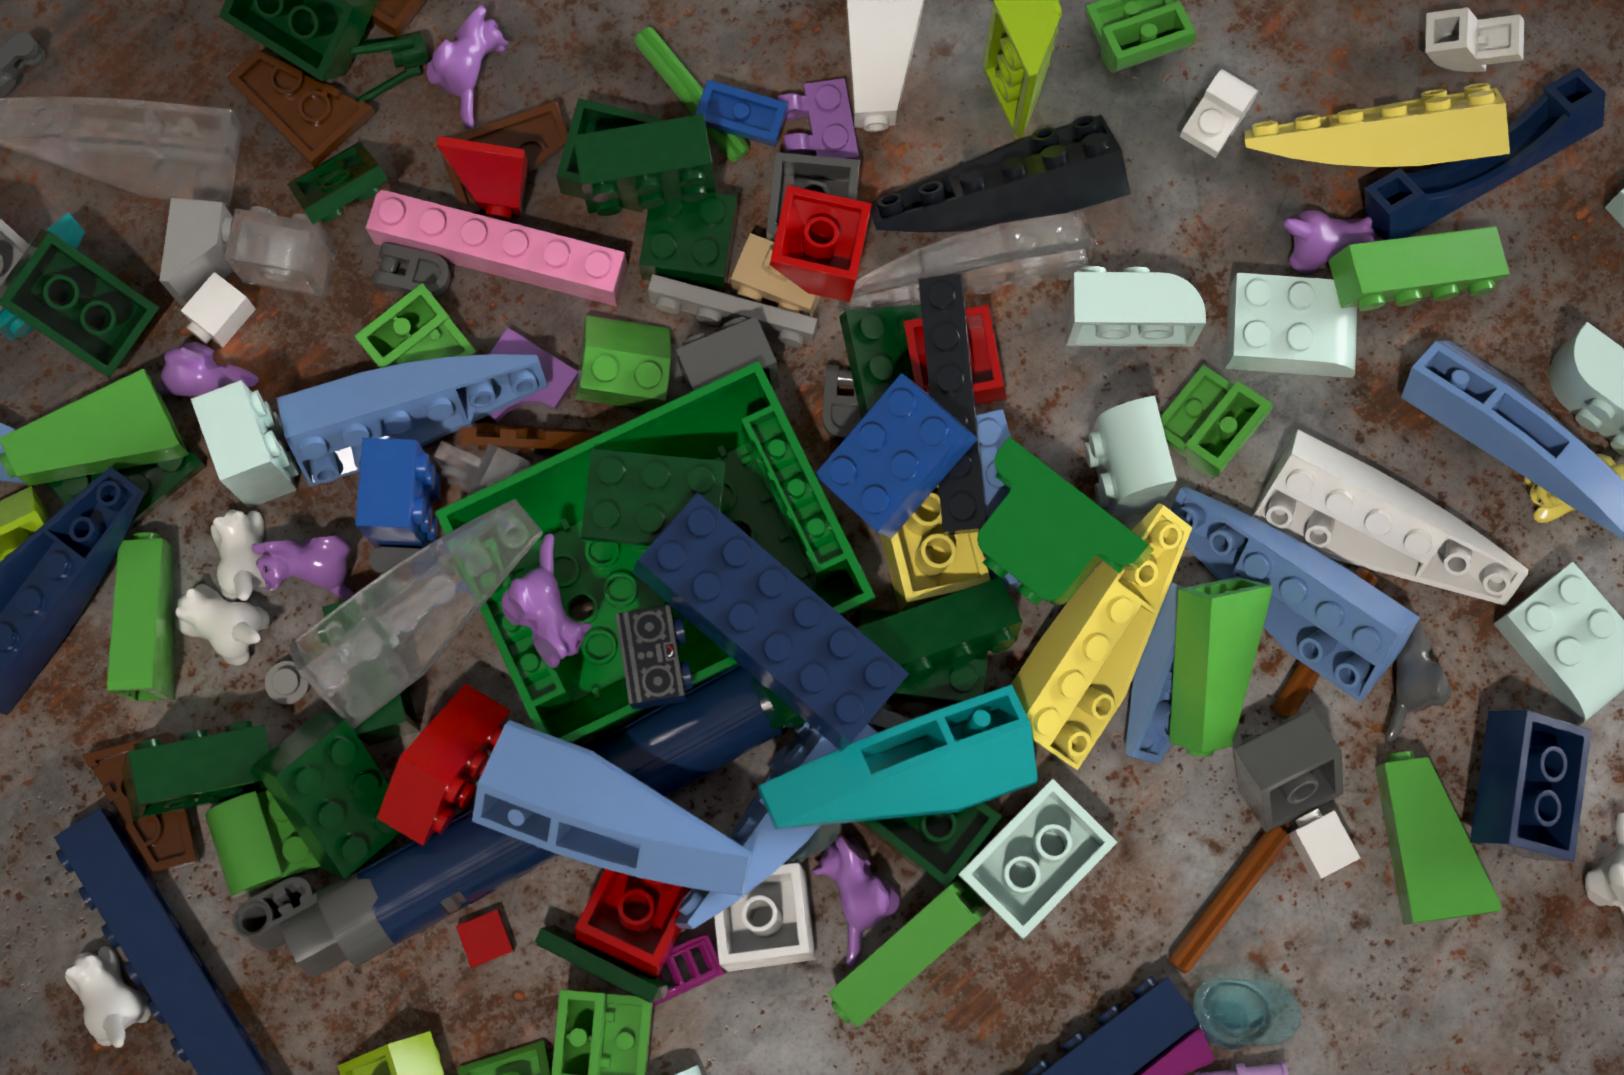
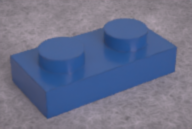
M707 79L695 115L704 114L705 124L708 128L776 147L788 111V103Z

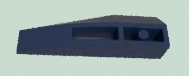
M111 466L0 562V713L8 715L60 646L86 607L123 541L145 494V491Z

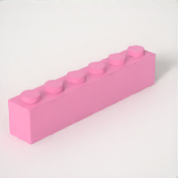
M382 189L376 194L366 225V230L374 244L377 245L391 243L440 255L447 263L613 306L618 304L628 270L625 252Z

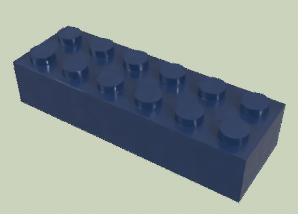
M699 493L691 499L640 556L632 573L841 752L853 742L909 675L905 669Z

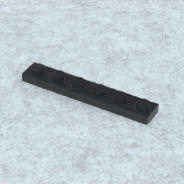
M962 274L920 278L918 281L929 394L978 438L938 484L943 534L946 536L979 532L987 521L963 278Z

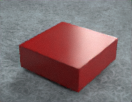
M498 909L456 926L471 968H476L515 952Z

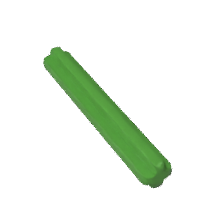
M652 27L644 28L635 36V45L689 111L695 115L703 93L702 87ZM706 127L707 133L730 161L737 162L749 152V145L744 138Z

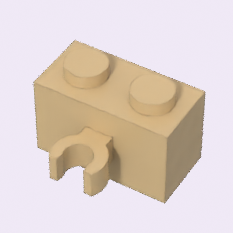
M750 233L731 277L732 291L736 292V296L758 303L762 302L773 307L812 317L821 296L808 294L770 266L774 242Z

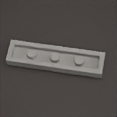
M652 274L648 287L650 302L655 303V307L665 313L679 314L681 310L695 314L696 319L703 323L716 326L720 325L721 322L727 323L738 317H745L747 320L757 316L763 332L777 336L778 341L785 345L800 348L803 344L810 346L814 344L818 330L817 318Z

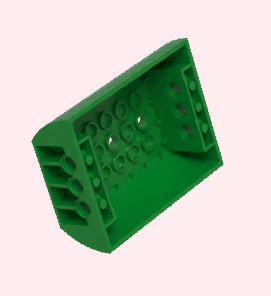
M759 361L435 511L535 730L570 743H574L643 710H632L629 705L615 614L670 605L632 573L637 560L649 546L582 540L581 532L591 449L726 461L721 510L723 515L735 525L742 524L748 527L751 531V538L840 615L875 599V595ZM547 534H553L554 536L553 576L558 584L564 611L573 621L578 623L590 622L592 625L585 634L578 653L573 656L567 655L561 659L560 664L556 668H551L537 652L533 642L532 629L526 625L514 626L505 617L501 601L504 592L510 588L511 582L514 579L523 578L530 570L539 568V547L544 536ZM578 598L589 599L594 606L592 615L583 621L575 620L569 614L571 603ZM670 605L673 617L682 616ZM682 616L686 643L678 644L680 662L689 661L693 685L738 665L733 658Z

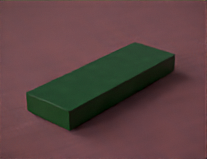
M556 925L542 927L535 940L537 946L649 1003L665 998L671 983L659 977L658 979L653 978L576 941V935Z

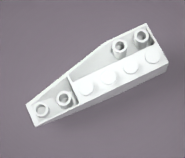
M1300 430L1296 431L1278 460L1252 514V517L1299 540L1330 559L1501 605L1508 603L1528 575V569L1448 511L1381 471Z

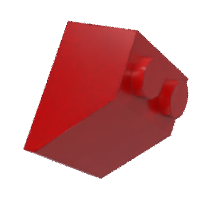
M989 305L967 308L966 317L975 406L1007 400ZM922 318L903 321L914 382L930 396Z

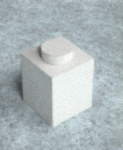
M213 272L182 308L181 312L190 321L186 328L205 344L213 339L221 347H224L256 308L244 294Z
M1318 808L1296 819L1295 822L1298 829L1288 833L1312 881L1322 879L1360 859L1335 810L1322 816Z

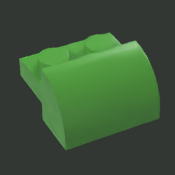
M1100 0L1085 5V16L1101 47L1100 57L1107 69L1112 73L1195 44L1196 31L1180 1Z
M423 283L354 336L378 368L443 357L471 356L477 352Z
M1203 364L1160 417L1167 445L1185 457L1187 465L1204 475L1218 477L1273 409V403L1238 380L1235 384H1232Z
M269 790L260 793L253 791L214 806L205 813L231 898L270 887L278 881L321 868Z
M560 990L551 1075H646L653 1002L649 1003L637 996Z

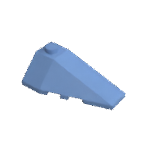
M1173 582L1170 583L1133 677L1125 748L1126 755L1155 764H1160L1172 743H1169L1178 589L1185 588V586Z

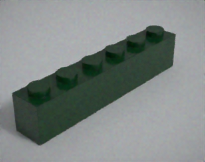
M998 577L857 627V629L909 673L903 682L910 680L911 683H916L927 679L934 671L947 666L958 668L968 664L975 656L985 652L1000 653L1009 649L1017 641L1023 621L1001 578ZM752 676L751 684L772 730L784 725L787 728H793L806 722Z

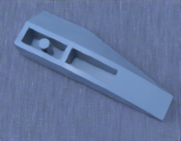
M1435 341L1412 366L1401 398L1624 540V481L1585 444L1576 438L1522 385L1451 341Z
M487 354L443 357L401 363L357 373L276 399L285 439L309 486H314L360 472L362 437L417 440L419 445L424 447L461 429L462 426L474 423L548 387L538 355Z
M509 720L505 724L478 781L472 822L550 852L643 879L739 896L745 890L752 852L591 750Z
M807 722L796 726L795 732L798 736L789 748L784 746L774 756L769 765L773 770L764 783L838 749ZM867 724L852 743L878 732ZM758 791L728 837L752 852L743 894L739 896L691 889L678 906L680 914L674 924L681 929H695L737 902L772 875L808 841L821 825L775 829Z

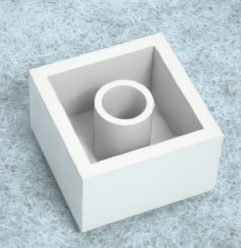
M799 863L781 865L772 875L741 899L714 916L719 965L728 972L816 960L806 871Z

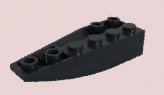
M1102 115L1082 116L1075 119L1072 124L1055 129L1050 127L1039 129L1031 136L1011 142L897 192L884 195L878 200L871 202L870 214L876 230L920 233L964 232L1009 227L1048 219L1127 196L1131 193L1122 149Z

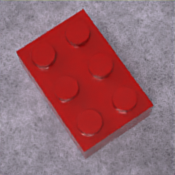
M464 684L399 757L377 819L422 846L435 831L442 834L453 819L455 807L459 806L463 809L473 796L476 789L475 784L483 773L511 710L469 685Z
M605 869L575 927L576 941L658 979L682 930L674 924L680 914L678 906L685 895L693 888L643 879Z

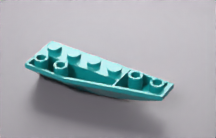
M1009 685L928 713L848 745L842 752L838 749L759 785L758 791L775 829L958 812L1036 784L1038 778L1031 723L1013 686Z

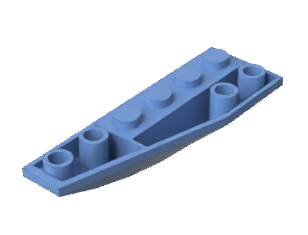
M1185 486L1180 488L1170 510L1192 527L1185 546L1219 581L1242 577L1271 585L1272 595L1263 626L1266 631L1287 653L1357 701H1363L1400 654L1420 617L1345 567L1299 540L1225 503Z

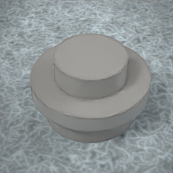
M282 661L275 664L268 671L265 678L267 694L272 700L282 705H292L301 701L306 696L310 686L307 671L293 661Z

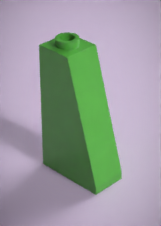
M144 369L0 437V443L5 451L0 454V460L4 469L11 478L16 476L28 486L103 473L110 466L115 470L179 459L189 455L154 380Z
M158 533L133 534V540H123L118 548L107 691L129 702L175 700L173 546L163 538H160Z
M1234 577L1178 589L1169 743L1186 748L1187 753L1192 756H1212L1215 750L1233 745L1272 595L1271 585L1242 577Z
M1413 751L1387 755L1388 762L1375 767L1403 925L1502 911L1500 900L1470 843L1429 757L1414 758Z
M960 877L828 992L833 999L831 1005L834 1011L842 1020L847 1023L852 1021L858 1028L976 925L991 909Z

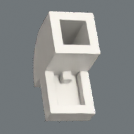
M1468 7L1426 14L1425 53L1436 65L1442 68L1461 72H1484L1488 64L1523 60L1524 19L1520 14L1478 20Z
M1221 69L1207 88L1204 97L1179 137L1216 158L1251 107L1258 90Z

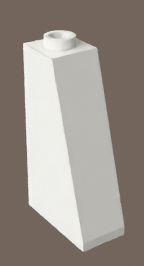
M845 0L854 128L863 127L866 131L878 132L887 129L888 126H896L925 0Z

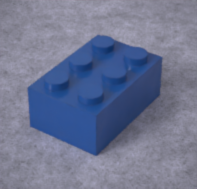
M901 373L820 467L815 476L876 532L892 539L978 438L915 382Z
M362 437L355 526L375 548L430 549V541H437L439 521L437 516L432 515L433 500L440 499L441 473H436L435 464L431 463L428 454H425L417 440Z

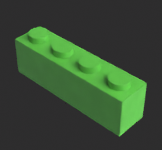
M1496 226L1351 244L1328 260L1341 308L1359 306L1360 311L1374 310L1384 306L1386 302L1396 301L1397 306H1407L1421 301L1423 297L1433 296V300L1436 302L1456 297L1460 292L1469 291L1471 297L1481 296L1496 289L1494 284L1510 275Z

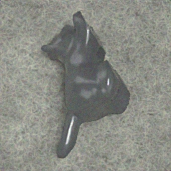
M1419 620L1402 651L1396 658L1398 668L1396 681L1397 701L1390 725L1385 734V742H1393L1402 732L1407 713L1422 711L1430 706H1442L1450 698L1451 687L1440 663L1430 659L1432 647Z

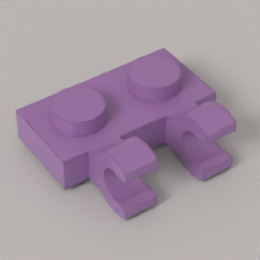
M845 78L806 83L803 85L804 96L798 94L777 96V100L788 103V111L784 122L808 117L811 135L804 133L785 135V143H783L784 153L859 160Z

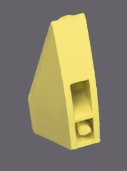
M1488 83L1468 85L1464 87V92L1448 95L1445 89L1429 90L1422 92L1420 99L1364 109L1344 110L1337 114L1322 117L1320 115L1301 116L1296 118L1295 122L1279 125L1277 121H1264L1253 124L1252 130L1244 131L1246 148L1292 159L1332 165L1364 167L1423 166L1510 154L1506 102L1498 88L1490 89V84Z
M1160 503L1131 530L1154 549L1144 564L1135 570L1123 569L1119 574L1102 561L1058 614L1011 683L1031 723L1033 742L1076 770L1080 768L1127 695L1192 530L1190 525Z

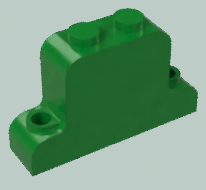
M1008 437L997 451L994 462L998 473L995 477L1008 486L1010 492L978 533V546L987 555L982 563L1002 579L1007 573L1014 576L1021 582L1016 590L1036 606L1042 600L1053 605H1062L1068 602L1101 561H1104L1120 574L1123 569L1135 570L1141 567L1154 551L1147 542L1011 437Z

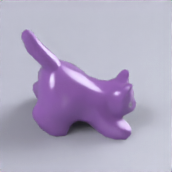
M480 5L461 25L455 35V41L451 42L446 39L435 50L426 70L428 81L431 84L440 85L448 93L460 97V116L467 129H473L474 127L473 89L478 78L481 61L484 55L489 52H504V46L509 44L503 38L497 23L493 19L484 21L486 8L483 5Z
M1306 210L1300 214L1290 216V218L1285 219L1283 222L1287 232L1294 235L1295 246L1293 253L1289 257L1290 265L1301 274L1309 275L1317 272L1320 265L1329 262L1330 258L1348 245L1378 240L1370 217L1343 220L1331 218L1326 213L1318 210Z
M190 342L165 353V365L161 371V383H156V386L161 396L169 394L200 396L240 380L247 387H253L257 385L259 378L241 367L229 364L216 365L212 357L214 350L205 344Z
M547 534L544 536L539 547V568L530 570L523 578L514 579L511 582L510 588L504 592L501 601L505 617L514 626L526 625L530 627L533 632V642L537 652L551 668H556L560 664L561 659L567 655L573 656L578 653L585 634L592 625L590 622H575L564 611L558 584L553 576L554 536L553 534Z
M339 535L305 539L302 544L295 540H282L252 544L251 546L254 553L262 555L256 560V566L265 580L266 590L271 588L278 589L283 580L293 577L313 586L327 589L343 601L359 597L344 585L347 574V557L351 548L347 541Z
M839 835L835 839L836 844L827 846L825 853L820 859V863L812 872L814 875H826L837 883L843 913L848 922L846 964L848 967H854L861 954L862 932L876 926L883 918L896 914L900 905V894L896 886L889 879H885L883 876H875L871 873L870 858L864 847L853 835L847 839Z

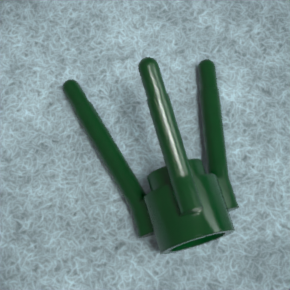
M420 31L398 37L361 40L358 46L349 49V53L353 56L391 51L395 67L404 66L405 68L404 71L357 97L356 101L359 102L361 100L368 103L407 79L422 75L420 66L428 64L429 59Z

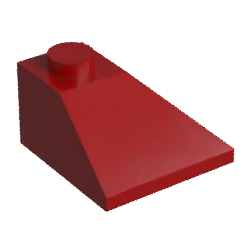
M438 136L437 146L444 161L480 209L486 210V216L510 220L511 214L522 215L529 171V163L524 149Z
M787 185L770 266L808 294L850 303L857 279L872 204Z

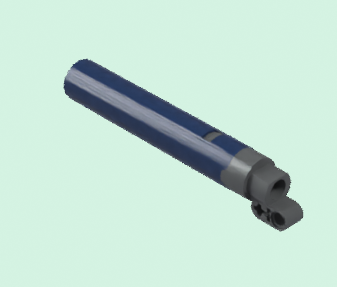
M738 664L694 685L693 688L685 690L687 701L656 706L584 745L583 748L595 752L654 791L667 797L782 734L784 726L772 730L751 684L752 675ZM473 806L454 816L442 834L435 831L423 846L414 840H410L357 869L346 879L341 878L319 891H316L307 880L301 877L285 879L242 903L234 913L233 925L238 934L259 951L268 952L286 943L296 963L313 979L346 960H349L353 966L358 967L560 855L472 822ZM266 919L265 925L260 930L254 932L256 925L261 920Z

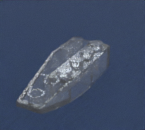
M97 97L0 98V146L145 198L223 202L225 206L230 207L242 134V126L231 109Z
M1083 210L1001 223L958 234L908 253L856 280L850 303L837 300L838 310L840 312L874 309V306L889 303L891 307L912 305L916 302V299H920L918 281L920 278L962 274L964 291L974 290L976 294L992 293L999 290L1001 285L1016 283V286L1021 288L1031 287L1041 283V279L1058 276L1060 281H1068L1072 279L1074 272H1080L1082 268L1090 266L1097 247L1096 238Z
M514 499L437 539L365 586L288 645L298 673L342 718L348 721L352 729L356 728L430 669L543 534L542 530L519 502Z

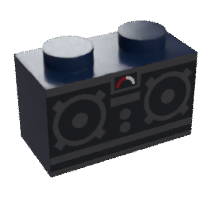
M670 605L615 614L629 705L632 710L687 701L685 689L693 688L689 661L680 662L678 644L686 643L682 616L673 617Z

